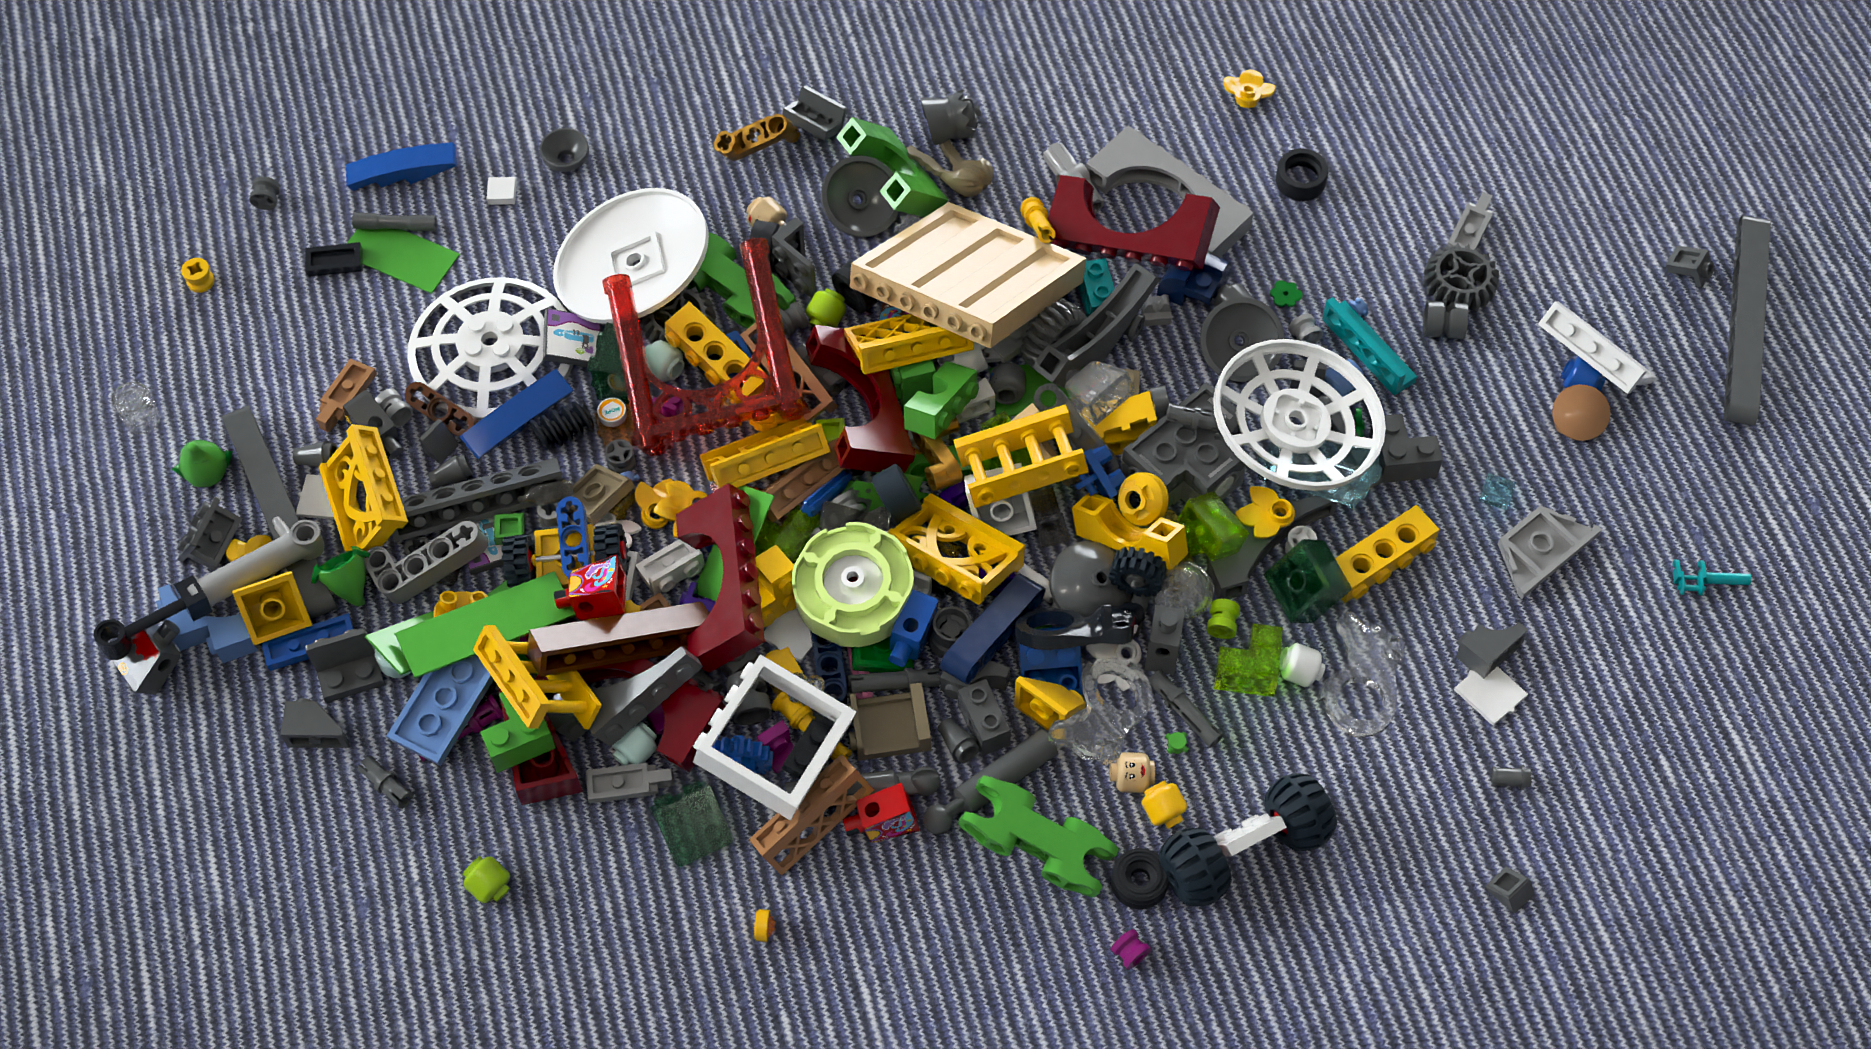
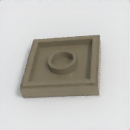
M595 464L566 493L567 497H575L580 500L586 509L587 522L595 525L635 485L631 479L599 464ZM573 505L569 506V513L573 514V512L578 511Z

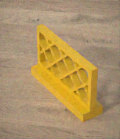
M912 314L844 328L845 337L860 360L863 374L974 350L972 340L939 326L931 327L930 325L935 324Z

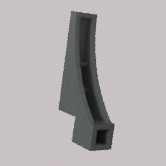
M1135 262L1124 279L1105 301L1071 332L1055 343L1048 344L1032 368L1052 383L1065 389L1068 388L1082 366L1097 372L1160 279Z
M1334 490L1326 493L1316 492L1308 498L1301 500H1288L1295 509V518L1289 526L1280 528L1277 534L1270 538L1254 537V527L1242 524L1235 515L1225 520L1221 536L1228 553L1219 552L1208 559L1206 574L1216 598L1231 599L1245 595L1249 579L1256 567L1276 545L1288 537L1291 529L1300 525L1306 526L1314 521L1334 515L1338 502ZM1280 512L1275 513L1277 516H1284V514Z
M680 646L661 662L630 679L610 686L591 689L602 704L590 727L591 733L611 747L698 672L703 665L696 656ZM557 693V694H556L555 696H553L550 700H563V699H562V697L559 695V693ZM547 713L555 730L573 742L589 730L582 727L573 713Z

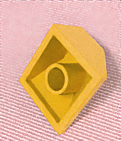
M292 571L232 591L253 645L312 626Z
M1021 676L1015 680L1014 707L1061 741L1064 740L1084 716L1086 702L1075 690H1068L1059 684Z

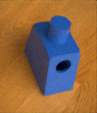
M912 590L891 632L889 649L892 652L889 656L890 662L904 667L909 658L918 660L931 635L932 622L937 613L939 599L917 590Z

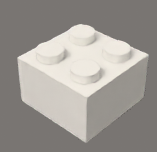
M1021 462L1014 464L1015 469L1022 467ZM1000 467L987 470L985 473L987 478L1002 474L1004 471ZM974 475L964 476L966 495L972 516L1008 536L1037 529L1029 491L975 508L967 485L976 482Z

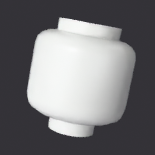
M1300 643L1285 647L1278 660L1277 667L1281 670L1282 678L1303 687L1312 685L1315 680L1319 681L1325 671V664L1322 663L1321 653Z

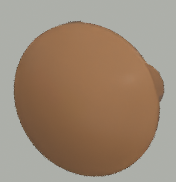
M1573 385L1564 389L1557 396L1553 404L1552 416L1556 430L1573 440L1586 441L1598 437L1606 429L1610 421V406L1606 397L1599 390L1589 385Z

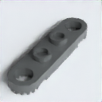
M1044 384L1035 391L1034 403L1040 412L1066 404L1074 431L1073 433L1066 434L1072 451L1082 448L1084 452L1090 448L1093 450L1104 445L1107 446L1057 385ZM1045 390H1051L1055 393L1057 398L1055 405L1048 407L1041 402V394ZM1107 446L1113 458L1111 459L1113 467L1110 472L1112 473L1119 469V460Z

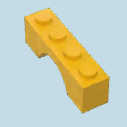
M1087 493L1072 507L1077 536L1104 544L1117 551H1121V548L1129 550L1130 547H1135L1137 551L1143 548L1146 553L1152 551L1155 553L1154 557L1160 556L1162 561H1165L1168 570H1172L1188 555L1184 525L1160 517L1148 529L1135 526L1123 517L1112 499L1098 494L1090 496Z

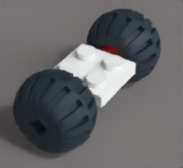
M1304 773L1289 774L1280 777L1266 792L1264 798L1266 814L1262 816L1257 814L1242 821V828L1235 830L1227 829L1215 835V839L1206 830L1201 828H1186L1176 831L1164 842L1159 851V861L1167 874L1169 886L1179 900L1188 906L1203 907L1211 905L1227 892L1232 882L1231 870L1225 856H1233L1275 833L1287 847L1295 851H1310L1323 846L1332 837L1337 827V817L1334 806L1330 801L1331 799L1326 794L1322 785L1312 776Z

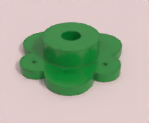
M1279 280L1275 283L1274 288L1270 290V296L1274 298L1273 302L1278 307L1285 305L1293 307L1296 301L1301 300L1302 292L1296 289L1297 285L1294 282L1287 284V282Z

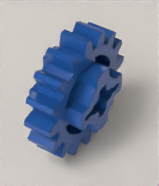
M734 735L732 739L722 737V741L716 740L712 748L754 773L765 775L766 771H771L773 751H770L769 746H762L761 741H751V738L746 739L744 736Z

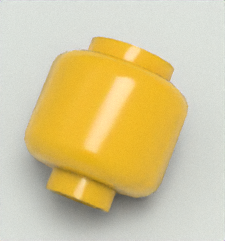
M1164 780L1144 791L1145 797L1142 799L1141 804L1154 826L1165 824L1167 829L1184 820L1181 814L1187 810L1188 805L1176 784H1167Z

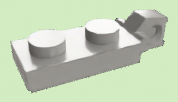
M1482 192L1476 205L1473 203L1466 205L1447 245L1454 248L1459 243L1461 248H1465L1469 244L1472 250L1477 249L1493 215V211L1488 210L1492 195Z
M647 762L587 770L588 802L590 804L659 793L658 788L674 786L673 771L671 768L657 770L656 765H648Z

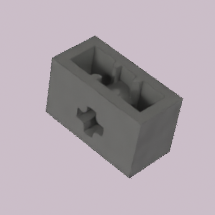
M984 679L959 689L958 707L971 734L977 739L981 755L985 756L1010 746L1011 729L987 680Z

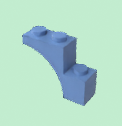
M170 584L158 588L161 600L156 601L158 609L178 600ZM185 609L167 618V620L175 623L180 629L178 635L172 640L180 651L207 642L211 654L217 653L222 663L258 651L256 645L252 643L241 613L227 617L204 616L193 622Z

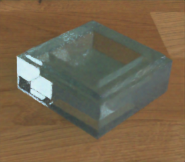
M1488 473L1479 501L1507 510L1516 482Z

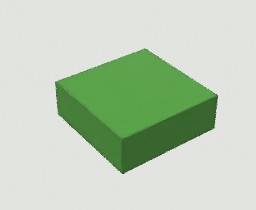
M524 513L494 515L495 545H503L502 541L506 536L525 534Z

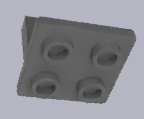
M217 496L210 503L204 501L200 510L198 509L189 524L191 525L187 534H184L177 546V550L181 551L177 560L183 562L188 557L215 570L243 518L218 506L221 498Z

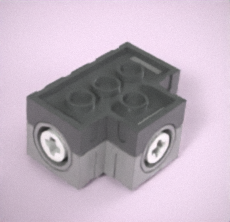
M1206 382L1199 387L1197 392L1192 393L1179 405L1191 408L1198 406L1201 407V410L1214 413L1213 398L1215 389ZM1222 396L1221 411L1223 415H1227L1225 424L1231 435L1242 434L1237 422L1236 407ZM1165 415L1156 425L1151 426L1137 437L1135 442L1130 443L1123 449L1121 471L1125 478L1139 472L1155 474L1163 481L1167 488L1168 507L1182 499L1187 505L1192 506L1198 515L1203 517L1243 483L1246 464L1234 454L1220 432L1201 428L1194 430L1190 429L1191 426L1165 421Z

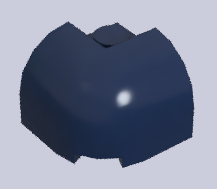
M1207 252L1203 270L1192 268V271L1188 272L1176 268L1175 265H1170L1158 285L1157 296L1166 294L1170 302L1181 307L1187 296L1209 305L1214 295L1217 296L1218 289L1227 283L1232 263Z

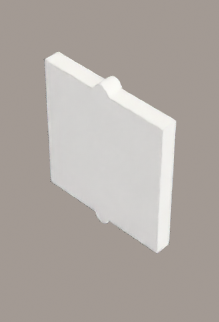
M307 474L302 492L298 493L300 499L296 510L297 516L335 520L321 475Z
M797 608L775 619L764 631L766 642L779 650L788 646L794 658L799 662H802L812 649L810 630L802 621Z
M1498 666L1484 679L1475 671L1470 670L1468 676L1454 688V691L1493 726L1505 715L1512 714L1514 708L1528 695Z

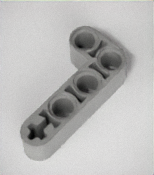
M463 521L400 561L386 548L375 546L367 551L371 555L369 558H364V562L378 590L391 602L402 604L481 555L488 547V538L474 522ZM449 551L448 554L442 558L443 554ZM424 567L420 573L416 574L420 568ZM396 583H398V585H397L394 589L391 590V588H392Z

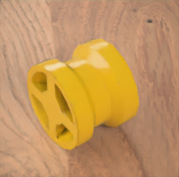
M192 258L182 265V276L191 291L196 293L206 292L214 285V275L210 271L206 260Z

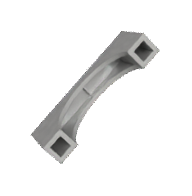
M1129 125L1086 163L1091 183L1104 194L1123 184L1142 182L1165 187L1183 199L1186 193L1212 197L1220 206L1208 253L1219 258L1251 229L1254 212L1245 204L1236 201L1225 190L1213 185L1205 176L1190 169L1182 160H1177L1167 153L1162 146L1156 145L1147 139L1143 133L1134 130Z

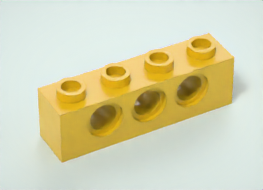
M690 301L665 322V338L668 343L674 348L679 347L685 353L688 362L694 367L699 366L705 372L704 374L708 381L714 386L718 384L725 391L724 393L728 400L734 405L738 403L741 407L747 408L769 388V376ZM692 335L700 336L702 339L699 341H691L688 338ZM711 354H718L722 358H720L719 360H711L708 358V356ZM731 373H738L742 377L739 379H731L728 377V375Z
M1416 504L1328 562L1322 579L1344 604L1352 598L1357 600L1364 596L1369 587L1376 582L1377 584L1385 582L1397 568H1406L1412 563L1414 557L1421 552L1423 554L1430 552L1437 544L1436 538L1440 529ZM1400 539H1406V540H1408L1410 543H1405V542L1401 541ZM1378 554H1384L1388 558H1382ZM1355 569H1361L1365 573H1359Z

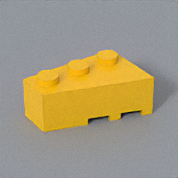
M1150 391L1119 400L1121 402L1109 403L1115 405L1116 409L1110 405L1107 407L1105 405L1100 406L1101 411L1108 416L1102 415L1099 410L1095 411L1094 416L1092 413L1086 414L1090 410L1081 413L1115 455L1123 454V449L1126 446L1135 442L1137 437L1151 426L1156 425L1157 418Z

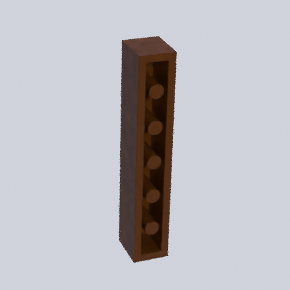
M700 601L529 629L527 655L539 677L668 655L680 646L688 650L687 636L703 623L709 615V611L703 602Z

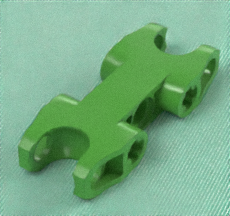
M708 232L709 239L705 258L695 277L687 285V288L692 289L696 287L699 293L706 286L726 300L722 307L728 317L746 329L765 316L760 312L764 307L777 306L786 310L791 303L795 302V297L781 283L778 277L764 268H760L754 275L750 274L733 262L737 257L734 248L717 234ZM761 328L756 333L761 334L762 332L766 331L764 328Z
M985 775L978 780L975 788L981 795L991 801L994 806V816L992 818H985L972 812H965L958 822V825L965 832L970 834L980 845L997 854L1010 856L1014 847H1017L1045 862L1041 871L1042 877L1064 890L1077 892L1093 898L1100 893L1103 885L1087 873L1084 868L1083 859L1084 855L1090 854L1102 860L1111 861L1113 857H1116L1119 850L1112 841L1107 839L1097 828L1078 818L1067 817L1063 825L1060 826L1034 812L1032 808L1036 802L1035 796L1014 783L1004 782Z

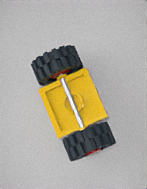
M588 524L591 562L594 563L617 555L625 575H628V547H626L627 540L624 537L625 532L622 524L600 526ZM558 528L534 531L535 543L530 534L504 537L501 549L503 553L502 561L504 563L502 567L503 571H505L504 577L509 588L555 571L562 587L569 588V579L562 570ZM577 532L570 534L566 540L569 547L578 546L582 541V535ZM572 555L575 558V567L570 570L573 571L583 567L579 563L577 555Z

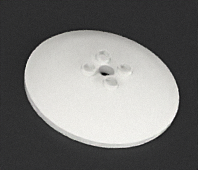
M663 188L634 190L602 203L573 227L558 251L553 270V281L558 297L570 312L575 313L581 319L601 324L627 322L658 310L687 287L703 263L707 252L709 233L702 212L687 196L674 190ZM640 260L638 264L633 266L635 261Z

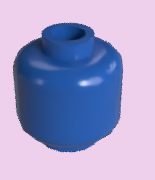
M1579 356L1568 360L1560 376L1563 379L1565 388L1582 384L1592 386L1600 391L1606 381V378Z

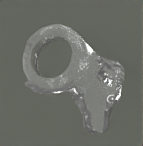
M1345 612L1337 620L1336 630L1343 638L1348 666L1335 672L1324 681L1317 701L1324 702L1328 717L1336 727L1348 733V736L1356 738L1372 737L1384 731L1394 718L1397 705L1396 667L1404 656L1405 644L1403 638L1392 635L1383 626L1367 623L1354 612ZM1350 683L1369 685L1380 695L1383 709L1378 716L1369 720L1351 718L1338 705L1337 693L1342 687Z
M1106 658L1095 664L1088 660L1083 668L1081 677L1082 691L1087 706L1066 720H1056L1048 729V741L1053 746L1069 748L1082 759L1097 760L1105 766L1120 757L1125 736L1150 710L1153 701V691L1148 678L1137 665L1131 661L1127 662L1119 658ZM1103 674H1113L1124 679L1134 692V708L1120 710L1107 704L1099 693L1097 687L1098 677Z

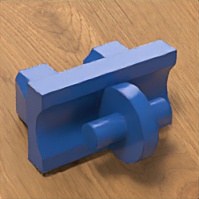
M1104 445L1093 450L1090 448L1084 451L1089 472L1088 474L1079 475L1081 481L1074 485L1076 489L1079 490L1085 486L1090 496L1097 493V489L1106 498H1112L1117 495V490L1120 489L1121 484L1126 478L1120 469L1107 475L1101 465L1113 459L1107 446Z

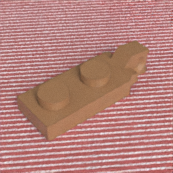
M353 359L347 362L320 399V414L316 418L319 429L330 432L338 420L342 421L345 418L343 405L367 389L377 375L375 368Z

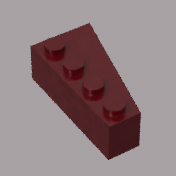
M501 701L504 721L509 718ZM547 713L544 719L551 733L555 749L512 767L515 789L521 805L583 792L578 776Z

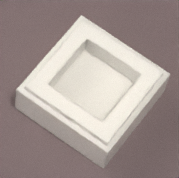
M488 177V205L515 204L516 178Z

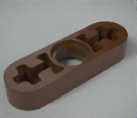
M413 382L405 390V400L410 406L434 422L440 419L448 430L458 437L467 430L461 429L460 425L453 422L454 417L466 421L467 425H469L468 429L478 423L475 416L424 383ZM416 391L422 392V395L430 399V402L427 404L417 399L415 396ZM446 403L448 406L447 414L442 418H437L435 415L437 405Z

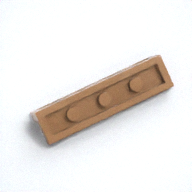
M767 314L740 334L806 422L813 420L824 410H827L830 414L838 408L835 401ZM761 328H764L768 333L766 346L755 345L750 339ZM772 340L775 342V344H776L778 347H773V346H772ZM759 350L766 351V352H765V357L762 355V353H761ZM771 351L782 352L785 355L783 367H774L769 364ZM789 362L792 364V366H793L795 369H793V368H788ZM776 372H782V377L780 378ZM787 373L799 374L801 376L800 389L788 388L785 385ZM805 383L811 390H805ZM792 393L799 394L798 400ZM804 394L814 395L821 402L809 413L802 407Z
M838 438L828 442L829 453L795 465L762 490V492L775 496L767 513L771 522L780 519L845 469L840 468L834 448Z
M841 754L819 774L791 821L777 813L749 841L761 856L782 876L857 807L856 801L870 795L874 789ZM856 781L862 785L856 793L846 796L847 790ZM836 805V811L830 817H823L824 811L829 806ZM807 827H813L812 833L807 838L800 839L803 830ZM790 848L789 855L780 863L774 859L783 849Z

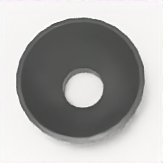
M560 128L551 131L540 143L541 158L545 165L554 171H573L582 166L589 155V145L586 137L581 132L571 128ZM565 154L574 156V159L569 163L559 161V158Z

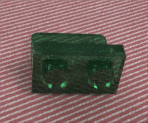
M699 780L692 781L682 787L683 792L674 796L671 793L659 796L653 800L654 805L648 807L653 819L660 828L674 863L679 867L731 844L733 841L732 834L712 788L705 781L702 783Z

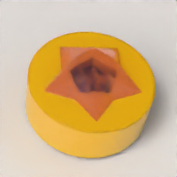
M759 909L756 912L754 939L756 941L768 942L770 935L775 931L776 923L771 916V910Z

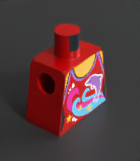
M617 555L573 570L570 573L569 588L554 592L557 608L562 609L572 606L577 618L580 620L624 614L627 577Z
M902 783L858 799L856 805L859 814L843 819L848 837L865 832L872 843L920 831L913 803Z

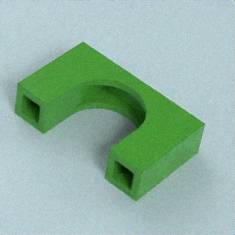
M852 117L836 138L850 155L875 158L884 163L894 173L880 190V193L894 210L924 218L947 203L948 198L920 164L908 157L906 147L890 128Z

